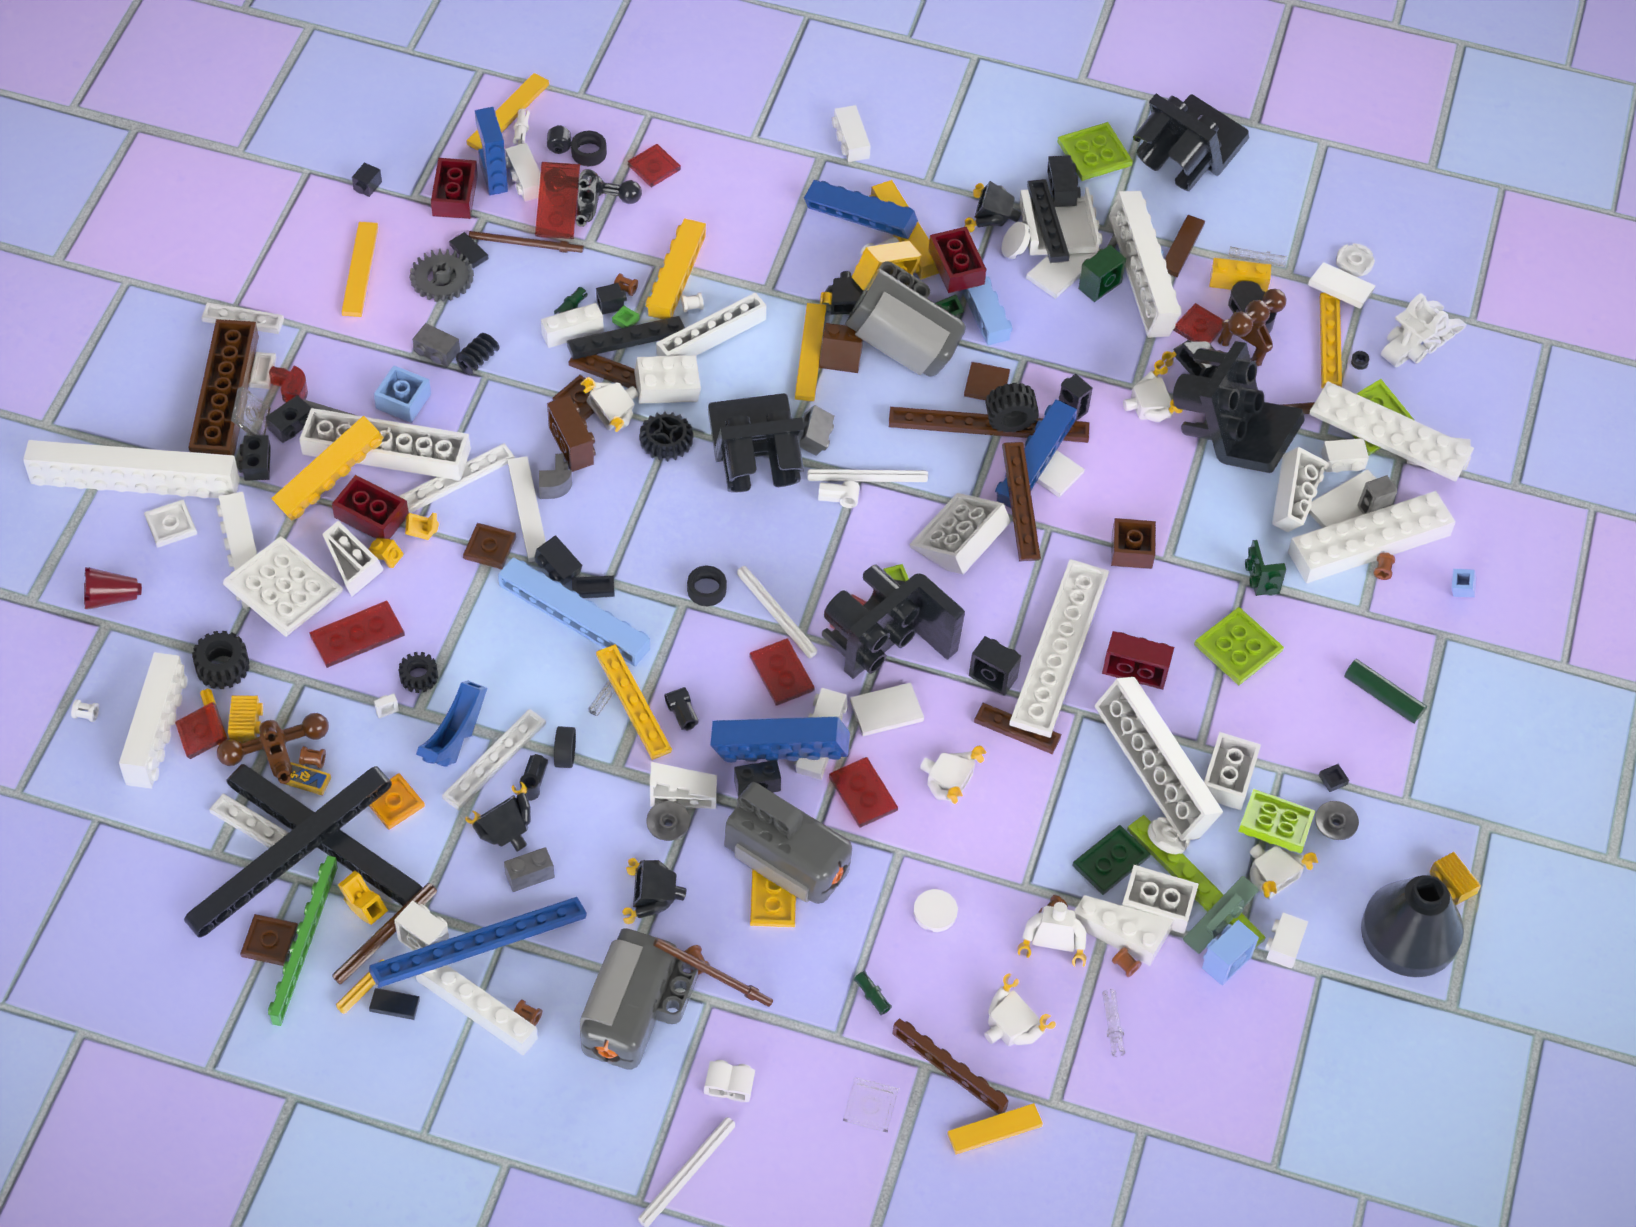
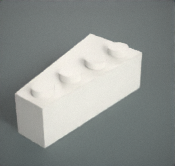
M1300 447L1283 454L1272 525L1286 532L1304 525L1312 506L1311 501L1316 497L1318 492L1316 489L1324 478L1323 473L1328 468L1329 462Z
M821 688L820 694L816 693L814 697L813 714L810 713L808 717H839L842 721L843 713L846 714L848 708L847 695ZM799 758V760L794 761L793 765L796 766L798 774L822 780L829 758H820L819 760Z
M1086 895L1083 896L1075 909L1076 919L1080 920L1086 933L1118 950L1126 947L1128 953L1133 958L1148 966H1151L1164 944L1174 921L1173 919Z

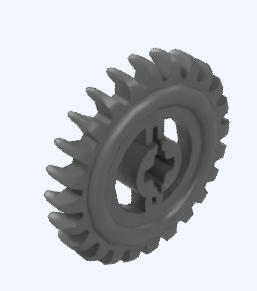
M440 248L438 255H435L433 250H431V257L424 253V260L418 257V264L413 262V268H410L409 278L411 286L414 287L415 292L420 293L421 297L426 296L427 300L434 298L436 302L439 299L445 302L447 298L450 301L453 300L454 296L459 298L460 293L465 294L466 289H469L473 282L474 271L472 270V264L469 263L468 258L463 261V254H460V257L457 258L456 250L452 255H450L449 249L446 250L445 255L442 254ZM432 271V272H433V279H432L431 281H429V280H428V275H429L430 272ZM455 272L456 278L452 283H450L451 274Z

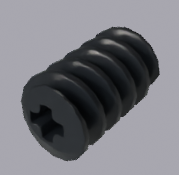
M482 332L467 347H464L461 352L457 353V364L464 373L472 375L473 370H478V365L482 366L484 361L489 360V356L495 354L494 351H499V344L492 336Z

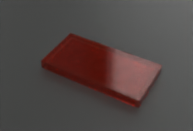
M542 162L535 229L536 237L574 239L580 164Z
M386 600L309 632V635L326 668H329L405 636V632L389 602Z

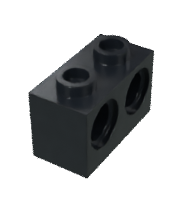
M1074 374L1072 377L1064 379L1061 383L1059 401L1077 409V421L1089 411L1093 388L1077 374Z
M269 435L244 436L243 444H240V456H243V460L239 461V472L243 473L245 481L270 480L271 445Z

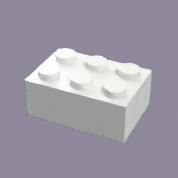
M696 355L637 357L634 372L639 404L698 402L701 385Z
M1219 732L1204 780L1205 785L1218 804L1238 810L1242 809L1261 744Z
M1134 865L1122 906L1173 919L1171 930L1184 934L1198 883Z

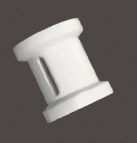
M701 292L692 296L681 295L684 313L698 308L704 310Z
M76 699L71 710L72 718L77 719L80 717L89 719L90 722L96 721L99 714V704L82 703L81 700Z

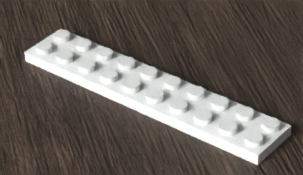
M1069 559L1012 714L1010 726L1051 738L1106 584L1109 570Z

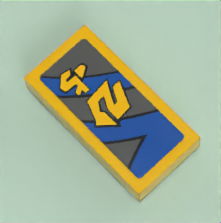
M291 762V780L286 785L323 796L331 780V774Z

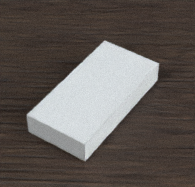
M256 352L249 380L250 388L270 389L277 358L276 353Z

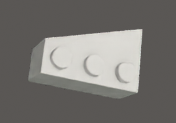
M339 521L323 533V537L351 597L383 571L378 558Z
M651 762L650 807L660 802L673 801L683 805L685 808L716 809L717 775Z

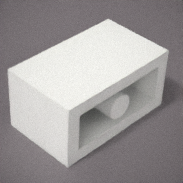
M1364 438L1324 441L1321 451L1322 459L1330 463L1328 468L1325 469L1326 472L1338 473L1341 471L1365 470L1369 459Z
M1284 912L1280 920L1275 919L1271 930L1275 932L1274 938L1269 937L1265 950L1269 951L1267 960L1292 969L1309 921Z

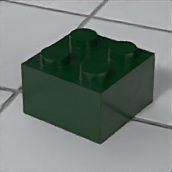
M1111 245L1100 249L1096 255L1082 263L1078 289L1095 303L1122 283L1126 257Z

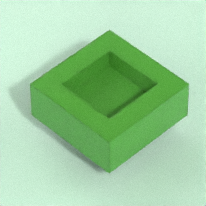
M623 306L612 317V323L621 328L634 326L640 320V314L626 306Z

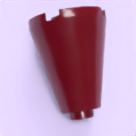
M85 567V610L137 600V595L142 594V583H138L137 578Z

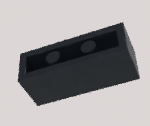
M1071 155L1048 156L1047 174L1055 207L1077 206V198L1081 197V189L1077 187L1078 175H1075L1076 165L1072 163Z

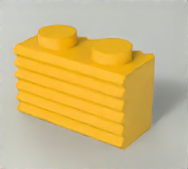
M231 696L228 725L229 739L244 742L257 738V734H260L259 726L261 721H259V716H263V703L259 702L258 696Z
M1454 851L1435 861L1430 869V876L1438 878L1445 884L1455 905L1476 895L1481 887Z

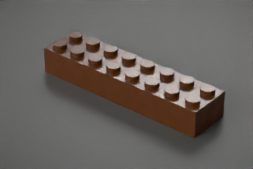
M216 319L188 446L189 452L235 456L249 380L259 339L256 322Z

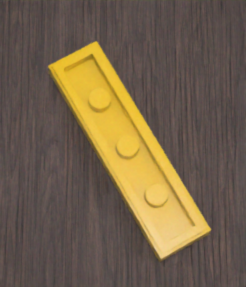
M1035 1103L949 1130L947 1135L955 1155L1040 1128L1043 1122Z

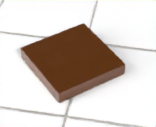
M971 362L964 397L986 400L987 395L992 390L1008 383L1010 369Z
M580 374L552 399L554 401L570 395L573 403L576 402L579 407L580 417H584L586 420L595 412L587 403L590 391L588 393L584 392L586 387L580 383L586 378Z
M477 523L463 553V559L503 569L515 542L516 533Z
M254 914L240 953L241 957L284 966L290 953L291 944L297 933L298 923Z

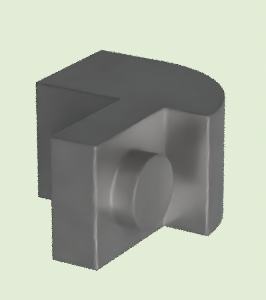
M563 453L555 454V470H539L540 499L560 498L571 489L572 470H568V462H564Z

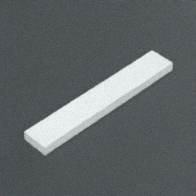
M503 443L467 461L460 481L436 477L399 497L407 500L408 511L412 513L507 465V459L515 458L507 445Z
M528 456L507 459L528 562H534L536 549L544 544L546 540Z
M529 708L442 794V799L459 811L546 725V720Z

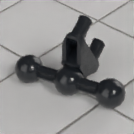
M558 168L551 169L544 175L548 191L556 193L565 188L578 190L576 224L580 227H584L587 222L594 218L599 196L602 194L619 196L622 202L626 204H634L642 196L641 186L636 181L627 180L621 185L605 183L591 169L582 170L579 178L567 177Z

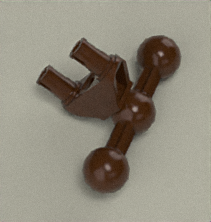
M1269 289L1262 296V301L1254 300L1247 305L1245 312L1232 314L1229 319L1222 322L1223 330L1217 342L1227 347L1233 335L1240 337L1256 347L1251 361H1256L1257 366H1261L1266 353L1273 348L1272 339L1265 324L1270 316V312L1278 313L1286 306L1287 298L1285 293L1280 289Z
M310 713L305 716L302 724L282 730L277 721L266 720L260 724V736L241 743L234 739L222 741L216 751L217 758L226 766H235L241 762L244 755L264 749L273 775L278 778L281 784H286L291 780L290 775L292 773V765L285 746L286 742L304 736L312 740H319L327 734L329 722L322 714Z

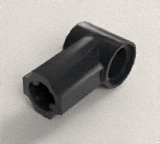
M686 687L664 694L666 705L670 712L673 711L681 730L688 731L693 729L698 724V718L691 706V699Z
M538 754L530 755L524 775L520 778V782H523L526 787L529 785L534 786L527 788L526 794L529 801L539 797L540 786L548 766V759Z

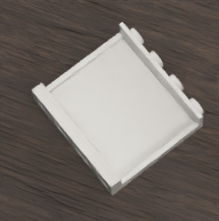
M1085 187L1084 196L1077 198V206L1055 207L1069 254L1098 252L1099 244H1102V233L1098 232L1099 220H1096V207H1093V195H1090L1089 188ZM1021 190L1019 206L1022 221L1030 227L1028 233L1031 234L1028 244L1029 255H1047L1029 191Z

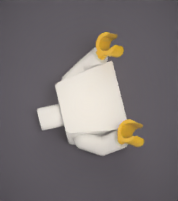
M1162 360L1156 361L1154 364L1155 370H1151L1132 388L1131 398L1123 400L1124 410L1135 409L1138 418L1141 420L1161 422L1166 418H1171L1174 411L1176 413L1183 412L1182 409L1175 407L1162 377H1158L1159 374L1164 375L1168 372V368L1166 365L1163 366L1164 362Z
M587 377L580 383L586 387L584 389L585 393L590 391L587 403L608 431L616 427L615 431L618 432L621 428L629 425L635 405L633 399L638 397V392L633 386L624 390L620 383L594 382L590 377Z
M976 746L969 752L941 753L936 762L926 757L924 758L920 769L929 773L927 785L937 800L950 801L956 805L960 796L963 797L962 793L974 774L976 763L974 761L977 760V762L982 763L984 761L982 754L987 753L982 746Z
M1257 844L1249 852L1255 858L1250 869L1251 882L1268 899H1271L1297 881L1302 875L1303 866L1311 870L1313 868L1312 863H1318L1317 856L1313 852L1300 855L1281 849L1278 846H1274L1266 852L1260 844Z
M1058 902L1054 907L1044 906L1041 913L1035 914L1027 921L1022 936L1024 941L1017 947L1018 955H1020V951L1023 948L1028 949L1026 958H1029L1031 955L1029 944L1032 941V945L1074 952V949H1077L1072 964L1075 967L1076 959L1081 958L1083 960V967L1085 966L1087 958L1083 950H1086V930L1080 920L1076 919V912L1068 910L1065 903Z
M1006 974L1003 978L1004 986H1000L991 1001L988 1010V1024L991 1028L984 1033V1036L990 1044L995 1043L1000 1038L1007 1046L1033 1044L1045 1033L1046 1028L1053 1029L1056 1026V1022L1051 1021L1046 1025V1021L1051 1015L1044 1014L1039 1018L1014 990L1010 992V988L1016 987L1019 980L1015 979L1013 984L1010 985L1008 979L1012 974Z

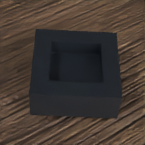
M1339 763L1319 772V777L1329 792L1348 785L1350 781Z

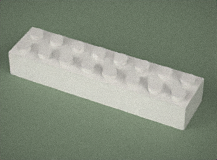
M1119 191L1109 214V219L1120 253L1126 257V272L1147 337H1170L1178 318L1181 316L1182 310L1176 299V291L1171 284V276L1166 269V260L1163 259L1161 245L1157 241L1156 230L1151 223V215L1146 208V200L1143 198L1141 191Z
M311 408L299 439L302 454L318 457L362 416ZM366 417L384 439L379 447L370 450L366 454V458L357 464L461 480L471 450L469 434Z
M1437 491L1293 537L1289 545L1288 554L1307 584L1376 561L1380 553L1385 552L1394 555L1449 537L1456 521Z
M1117 678L1094 705L1163 814L1179 834L1180 840L1199 839L1223 813L1222 809L1136 678Z

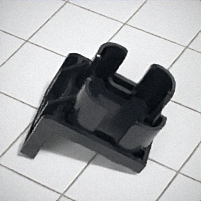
M1157 93L1149 101L1151 115L1133 135V140L1139 142L1141 139L1144 140L1136 153L1139 159L1152 170L1158 171L1169 157L1183 168L1175 178V184L1185 191H1190L1207 170L1219 176L1250 138L1248 129L1193 94H1190L1183 102L1175 96H1170L1166 100Z
M1235 341L1228 352L1198 348L1193 355L1195 362L1219 367L1212 378L1191 374H1181L1178 377L1173 390L1175 407L1203 413L1207 424L1185 421L1181 425L1182 433L1187 436L1212 440L1216 457L1223 464L1272 473L1305 421L1303 410L1264 402V393L1262 390H1258L1255 379L1257 364L1250 359L1247 343Z
M782 393L709 403L707 410L716 462L723 461L728 492H747L751 489L750 475L754 474L757 470L755 457L769 456L772 481L775 487H786L800 482V472H804L800 448L804 424L802 417L791 418L787 394Z
M877 564L872 565L863 572V580L873 588L871 597L864 605L858 602L850 593L842 590L831 599L824 610V618L835 629L833 631L828 628L824 629L822 637L845 657L844 672L852 679L864 670L869 674L874 673L886 660L887 655L885 652L894 644L898 648L905 647L916 633L948 660L958 651L965 616L964 609L926 575L918 573L914 574L907 581L895 580Z

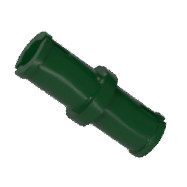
M578 287L573 294L567 296L564 302L554 310V314L578 308V304L588 296V293H585L586 290Z
M866 971L856 975L854 981L865 993L864 997L866 1000L872 1002L880 1015L886 1014L892 1008V1005L889 1004L881 993L882 989L874 984Z

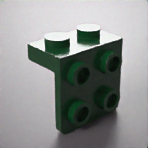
M1252 540L1251 547H1248V558L1245 559V569L1250 573V587L1254 588L1256 596L1279 594L1287 570L1285 563L1264 565L1258 540Z

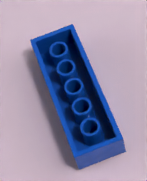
M839 717L712 721L710 746L725 762L729 763L737 762V760L756 762L758 759H765L767 761L787 759L797 761L799 758L819 760L820 758L827 757L832 760H839L841 757H848L850 732Z

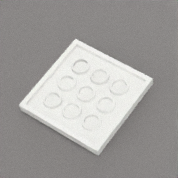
M281 536L223 581L224 586L285 637L343 591V587Z

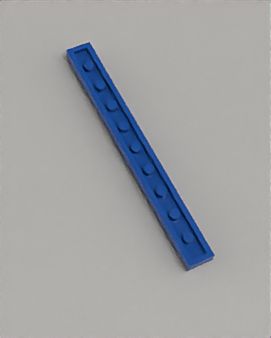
M574 897L369 965V972L377 987L380 988L586 919L587 912L578 897Z

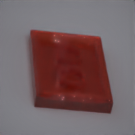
M788 638L749 653L753 665L776 706L815 691L811 679Z
M868 757L829 773V779L859 828L898 811L896 802Z

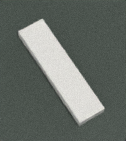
M207 302L201 319L202 322L215 324L216 319L256 322L258 331L279 334L284 322V315Z
M224 793L209 809L210 813L268 848L289 833Z

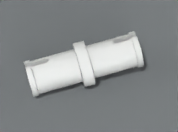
M526 109L518 110L517 122L514 124L515 134L513 143L515 145L517 140V145L525 143V136L529 130L528 120L530 112L527 110L525 115Z

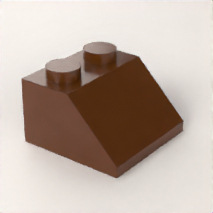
M825 323L819 368L858 373L864 340L855 335L856 331L846 325Z

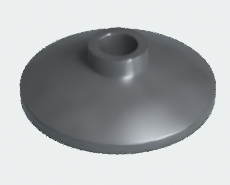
M660 802L649 810L646 818L647 828L654 837L660 840L673 841L679 839L686 834L690 827L689 812L683 805L677 802ZM666 823L672 824L671 826H665Z
M1329 801L1318 808L1315 815V823L1318 830L1324 836L1333 840H1346L1356 833L1359 826V818L1356 811L1348 804L1340 801Z

